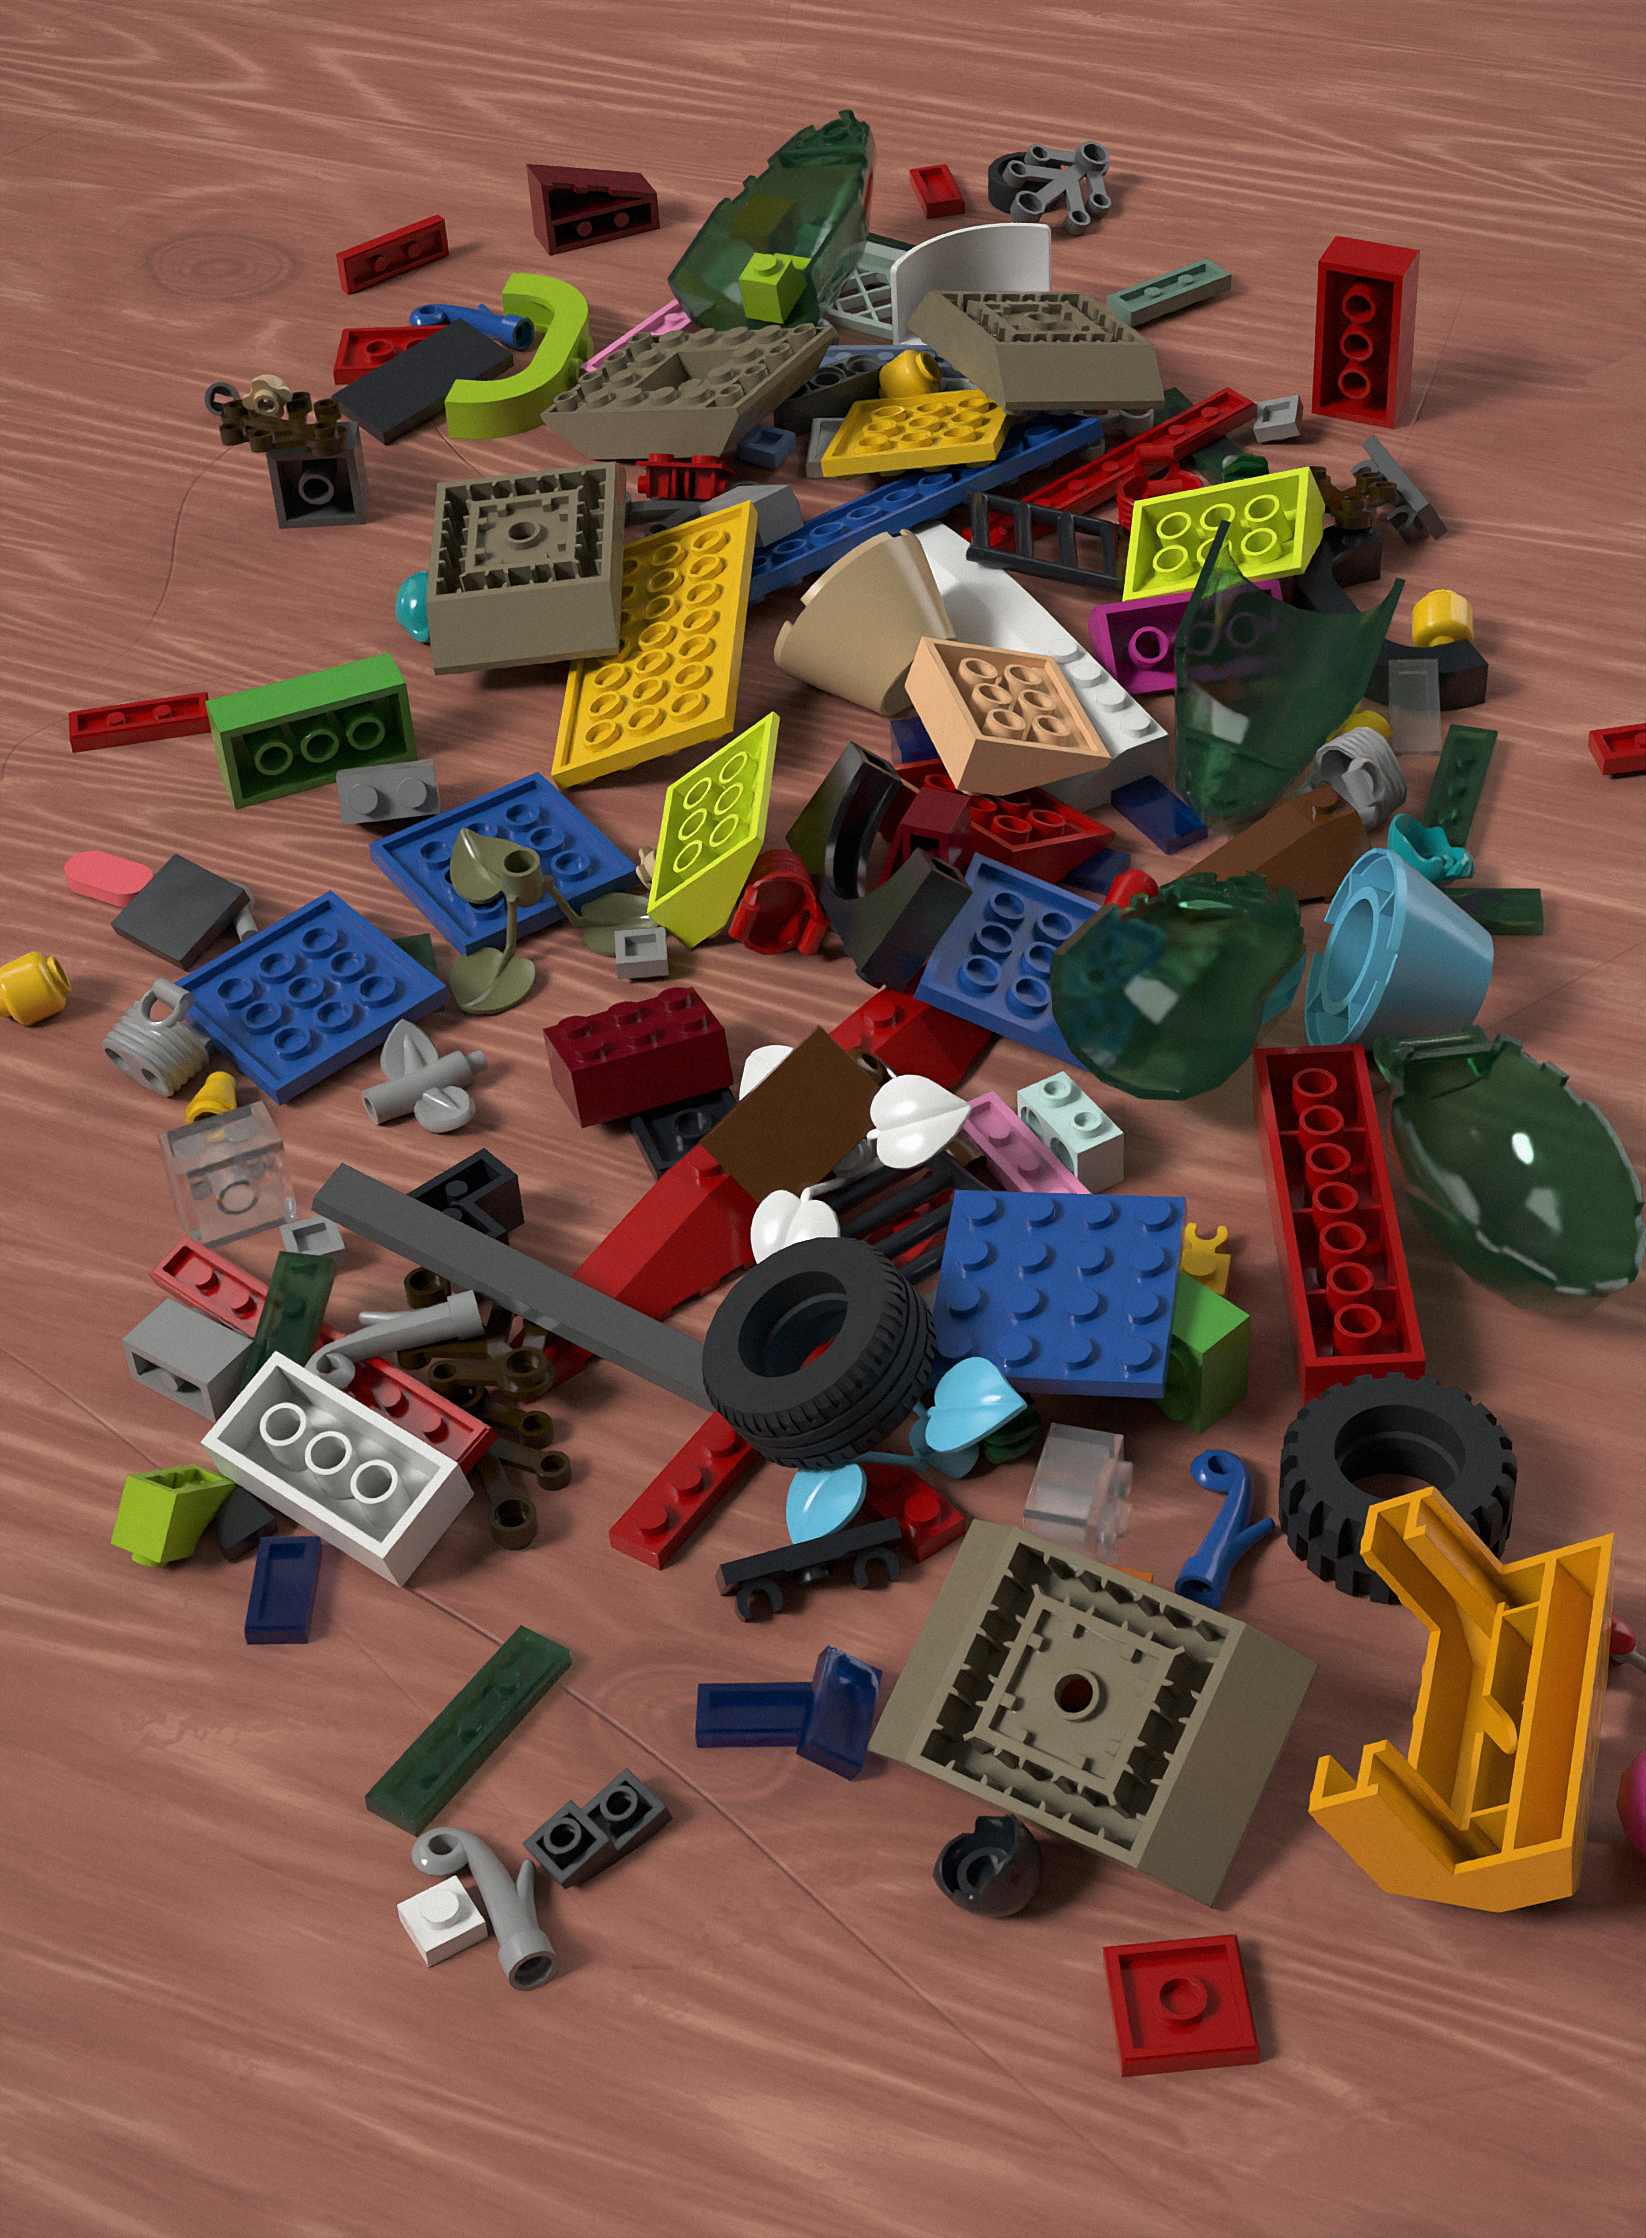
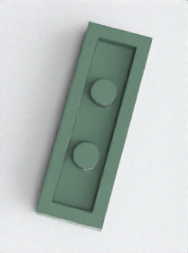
M1208 258L1107 295V310L1130 327L1140 326L1151 319L1167 313L1177 312L1185 306L1201 300L1211 299L1214 295L1231 289V274Z

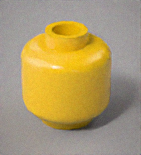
M905 350L883 366L879 372V382L881 385L878 389L879 396L883 399L939 393L941 389L940 381L943 378L941 369L929 353Z
M1441 589L1428 593L1415 604L1411 614L1414 647H1433L1466 638L1472 644L1474 640L1473 612L1471 604L1466 598L1451 590Z
M31 951L0 967V1015L4 1019L12 1016L19 1024L27 1027L60 1012L66 1006V994L70 993L72 988L63 967L54 955L47 958L39 951Z

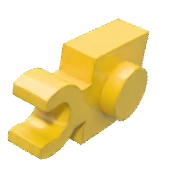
M1190 1222L1185 1229V1244L1182 1251L1180 1270L1226 1299L1231 1271V1255L1226 1254L1227 1228L1226 1226H1218L1215 1238L1202 1240L1196 1236V1223Z

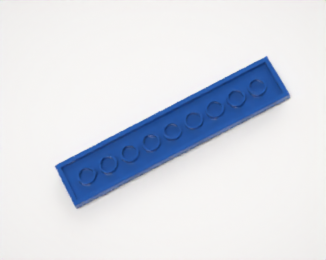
M1043 412L1011 427L997 459L992 460L986 466L970 468L966 466V463L952 464L946 469L937 472H925L921 468L804 522L803 528L765 547H754L748 606L764 601L766 599L765 594L775 589H786L799 585L803 582V576L814 571H827L852 549L878 534L887 531L892 537L902 536L900 533L902 529L912 531V525L923 520H936L946 516L949 513V508L959 503L964 504L963 496L967 489L985 492L994 487L1009 486L1018 482L1019 475L1030 470L1038 471L1051 467L1054 464V459L1064 454H1077L1089 448L1088 443L1104 436L1101 420L1071 413L1058 416Z

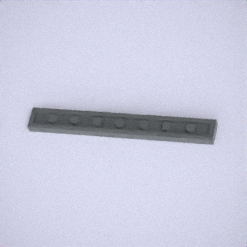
M344 1163L340 1164L314 1196L311 1211L468 1290H473V1293L711 1413L715 1412L716 1409L710 1403L709 1396L706 1394L705 1386L703 1385L702 1354L704 1344Z

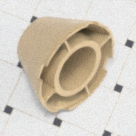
M907 529L900 531L902 536L892 537L886 531L861 543L833 564L800 599L806 605L805 609L794 625L789 621H785L775 644L774 661L783 673L885 716L899 714L913 706L904 685L921 638L928 637L958 642L922 544Z

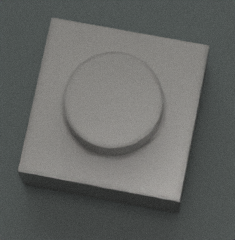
M1299 394L1257 402V417L1254 421L1253 431L1258 443L1272 440L1281 441L1300 435L1304 407Z
M665 927L614 931L618 979H642L652 976L669 975Z
M320 1215L279 1226L282 1242L294 1278L348 1264L346 1249L337 1223Z

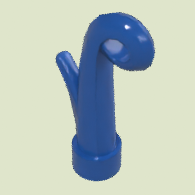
M428 304L416 308L409 318L413 326L451 324L461 318L487 337L498 340L502 345L517 350L527 349L533 341L535 332L534 324L529 318L515 314L499 315L491 311L484 304H479L478 310L446 304Z
M1220 1449L1207 1450L1196 1456L1191 1463L1190 1472L1197 1484L1210 1492L1228 1493L1196 1554L1184 1562L1174 1587L1177 1595L1213 1610L1221 1605L1230 1584V1575L1236 1564L1255 1543L1270 1534L1276 1527L1272 1518H1265L1247 1528L1252 1516L1255 1499L1254 1478L1247 1465L1237 1455Z

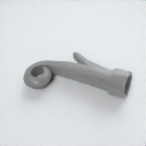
M473 1290L447 1296L448 1302L427 1308L399 1312L363 1311L359 1314V1321L364 1326L369 1327L323 1346L311 1356L304 1368L340 1391H343L350 1385L355 1375L353 1362L458 1337V1340L462 1341L483 1335L485 1333Z
M447 1826L432 1828L423 1833L415 1842L411 1852L414 1865L427 1875L443 1877L452 1875L467 1864L478 1885L500 1946L498 1960L509 1984L514 1989L526 1991L547 1983L556 1974L559 1960L547 1935L541 1931L537 1920L534 1901L535 1863L529 1859L522 1863L515 1884L507 1869L492 1849L477 1836L464 1829ZM449 1852L446 1855H437L438 1853Z

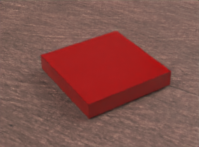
M1237 1934L1103 1947V1966L1122 2077L1259 2064L1260 2049Z

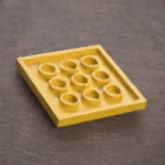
M979 388L902 398L855 401L821 459L823 478L837 476L838 480L849 481L860 478L864 473L880 472L881 476H896L904 473L906 469L922 467L925 472H937L946 469L949 465L966 463V466L970 468L983 467L990 464L992 460L997 459L1016 416L1004 413L1002 408L993 400L988 399Z

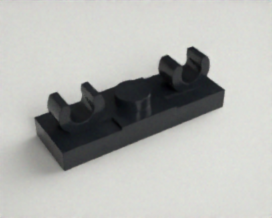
M895 1516L720 1564L715 1578L721 1596L739 1591L735 1598L734 1608L737 1617L742 1622H745L751 1618L748 1597L754 1593L763 1594L768 1598L773 1614L780 1612L783 1606V1596L779 1587L773 1583L775 1581L781 1583L796 1579L798 1587L817 1584L833 1577L832 1568H836L840 1563L855 1560L851 1569V1577L859 1590L866 1588L869 1584L865 1565L871 1561L880 1562L885 1567L889 1581L896 1580L900 1574V1563L890 1549L896 1547L902 1538V1533Z

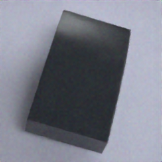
M626 1768L581 1809L572 1800L567 1802L522 1844L565 1890L597 1875L620 1861L655 1835L673 1817L667 1807Z

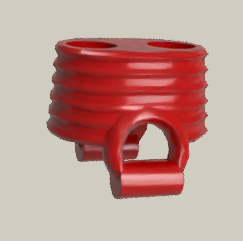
M1172 444L1138 447V457L1134 464V473L1129 474L1117 484L1118 522L1123 525V534L1127 537H1130L1134 501L1204 487L1198 476L1179 469V463L1174 456ZM1169 464L1170 467L1167 475L1159 480H1150L1143 472L1144 466Z
M770 849L757 856L735 903V915L728 933L732 938L741 941L745 948L759 954L777 955L796 946L804 955L815 956L830 921L825 917L823 907L818 901V895L809 873L799 855L787 849ZM811 912L810 919H809V921H808V923H807V919H808L809 913Z

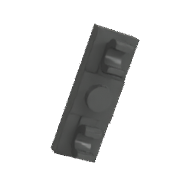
M1375 435L1361 445L1371 460L1358 463L1350 472L1355 479L1356 474L1362 472L1383 474V482L1397 484V501L1392 503L1396 509L1391 511L1387 518L1406 543L1411 542L1419 536L1423 527L1427 529L1435 541L1448 532L1428 500Z

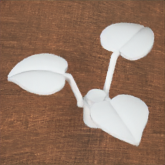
M770 1045L753 1051L745 1062L739 1100L748 1094L794 1048L783 1045ZM903 1075L887 1082L874 1097L870 1108L871 1119L876 1129L868 1132V1141L863 1139L832 1169L837 1178L806 1188L800 1198L788 1191L778 1190L762 1201L756 1210L751 1226V1244L757 1264L771 1254L796 1242L817 1237H840V1225L833 1209L828 1204L819 1200H812V1198L838 1188L843 1189L850 1185L851 1182L859 1180L884 1165L899 1170H908L925 1164L939 1154L956 1137L971 1113V1105L930 1079L918 1075Z

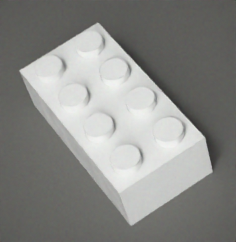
M277 1351L272 1354L201 1441V1444L221 1474L399 1588L405 1584L474 1495L457 1462Z

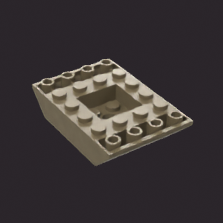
M929 291L909 318L908 328L921 338V342L929 345L937 352L939 357L948 361L954 370L962 373L969 379L970 384L977 386L985 393L988 399L997 403L1006 414L1025 416L1029 410H1042L1047 414L1062 416L1067 415L1068 410H1082L1092 415H1106L1108 410H1122L1129 414L1144 415L1147 413V409H1164L1165 397L1154 344L1085 292Z
M806 323L787 329H781L780 325H771L761 330H748L747 327L742 326L726 332H715L713 328L683 334L682 330H673L663 335H651L649 331L640 332L631 336L627 340L628 344L620 351L607 355L603 359L604 364L595 371L582 375L578 379L579 384L574 388L557 395L553 399L554 404L541 413L540 416L543 423L589 460L648 458L651 453L673 454L675 458H689L692 455L720 457L816 374L836 333L833 326L815 327L813 323Z
M614 461L437 483L426 595V609L435 676L540 663H555L591 657L599 658L619 654L627 481L626 470L623 466Z
M973 1519L866 1750L1005 1815L1013 1813L1019 1820L1029 1826L1214 1909L1320 1669V1665L1235 1618L1015 1526ZM1074 1680L1089 1681L1093 1689L1090 1704L1084 1710L1077 1713L1064 1711L1060 1698L1065 1686Z

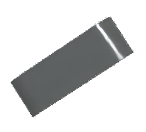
M859 353L819 367L816 374L773 411L774 428L794 432L796 437L811 432L812 422L815 418H845L855 401L881 399L878 389L881 387L879 372L882 369V360L874 354Z

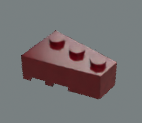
M526 164L534 235L549 256L660 229L657 193L641 173Z
M921 787L899 823L883 865V872L874 891L888 881L903 866L917 847L959 869L963 877H965L972 861L970 796Z

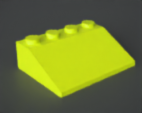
M1310 467L1134 501L1123 602L1304 574L1323 538L1325 503Z
M774 711L667 788L647 914L659 925L665 927V930L689 950L706 938L712 939L724 929L764 843L780 717Z

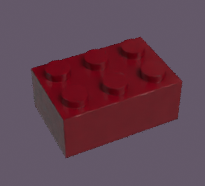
M693 987L669 988L654 998L640 1002H619L609 1007L608 1011L587 1017L580 1015L569 1016L560 1020L555 1026L542 1029L553 1085L582 1129L734 1085L725 1029Z

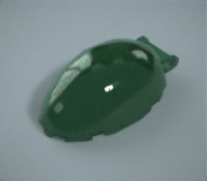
M1478 1025L1463 1027L1461 1032L1397 1040L1392 1035L1378 1036L1373 1045L1374 1059L1388 1083L1385 1107L1386 1146L1416 1220L1475 1285L1521 1309L1580 1319L1635 1281L1646 1252V1227L1643 1226L1641 1214L1645 1204L1642 1184L1613 1126L1592 1100L1582 1102L1577 1094L1566 1085L1570 1076L1551 1061L1543 1062L1541 1065L1529 1054L1521 1051L1524 1042L1505 1033L1497 1034L1495 1041L1490 1042L1484 1030Z

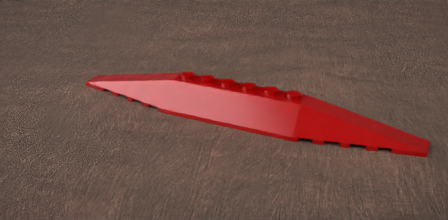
M925 964L919 968L902 994L890 987H886L876 993L829 1033L832 1039L844 1051L851 1048L865 1049L881 1058L901 1076L918 1075L930 1079L951 1092L967 1076V1066L974 1056H981L991 1043V1033L993 1031L913 998L927 966ZM698 1144L665 1172L570 1277L662 1323L673 1316L672 1307L694 1294L701 1299L719 1288L720 1278L738 1267L747 1271L757 1264L751 1244V1226L753 1217L760 1204ZM831 1170L818 1184L835 1179L837 1175ZM841 1188L817 1195L812 1200L821 1201L841 1190ZM524 1328L508 1344L512 1349L522 1347L525 1338ZM558 1336L554 1342L547 1345L545 1350L547 1359L554 1365L556 1375L553 1386L547 1392L585 1370L584 1361L595 1354ZM540 1396L530 1400H517L527 1405L532 1401L536 1400L537 1398H539Z

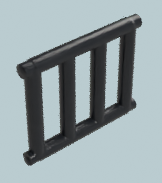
M968 489L965 491L963 501L964 506L970 507L972 544L969 545L966 551L967 561L1123 596L1125 579L1122 576L1118 542L1123 534V525ZM988 512L1014 518L1016 553L990 548ZM1032 522L1057 527L1060 563L1035 558ZM1075 532L1100 537L1104 573L1079 568Z
M941 1151L925 1164L908 1170H899L884 1165L821 1201L828 1204L838 1217L925 1167L933 1172L930 1176L840 1226V1237L862 1240L952 1188L954 1190H992ZM953 1200L872 1246L876 1247L891 1261L949 1227ZM946 1242L898 1268L912 1286L941 1271Z

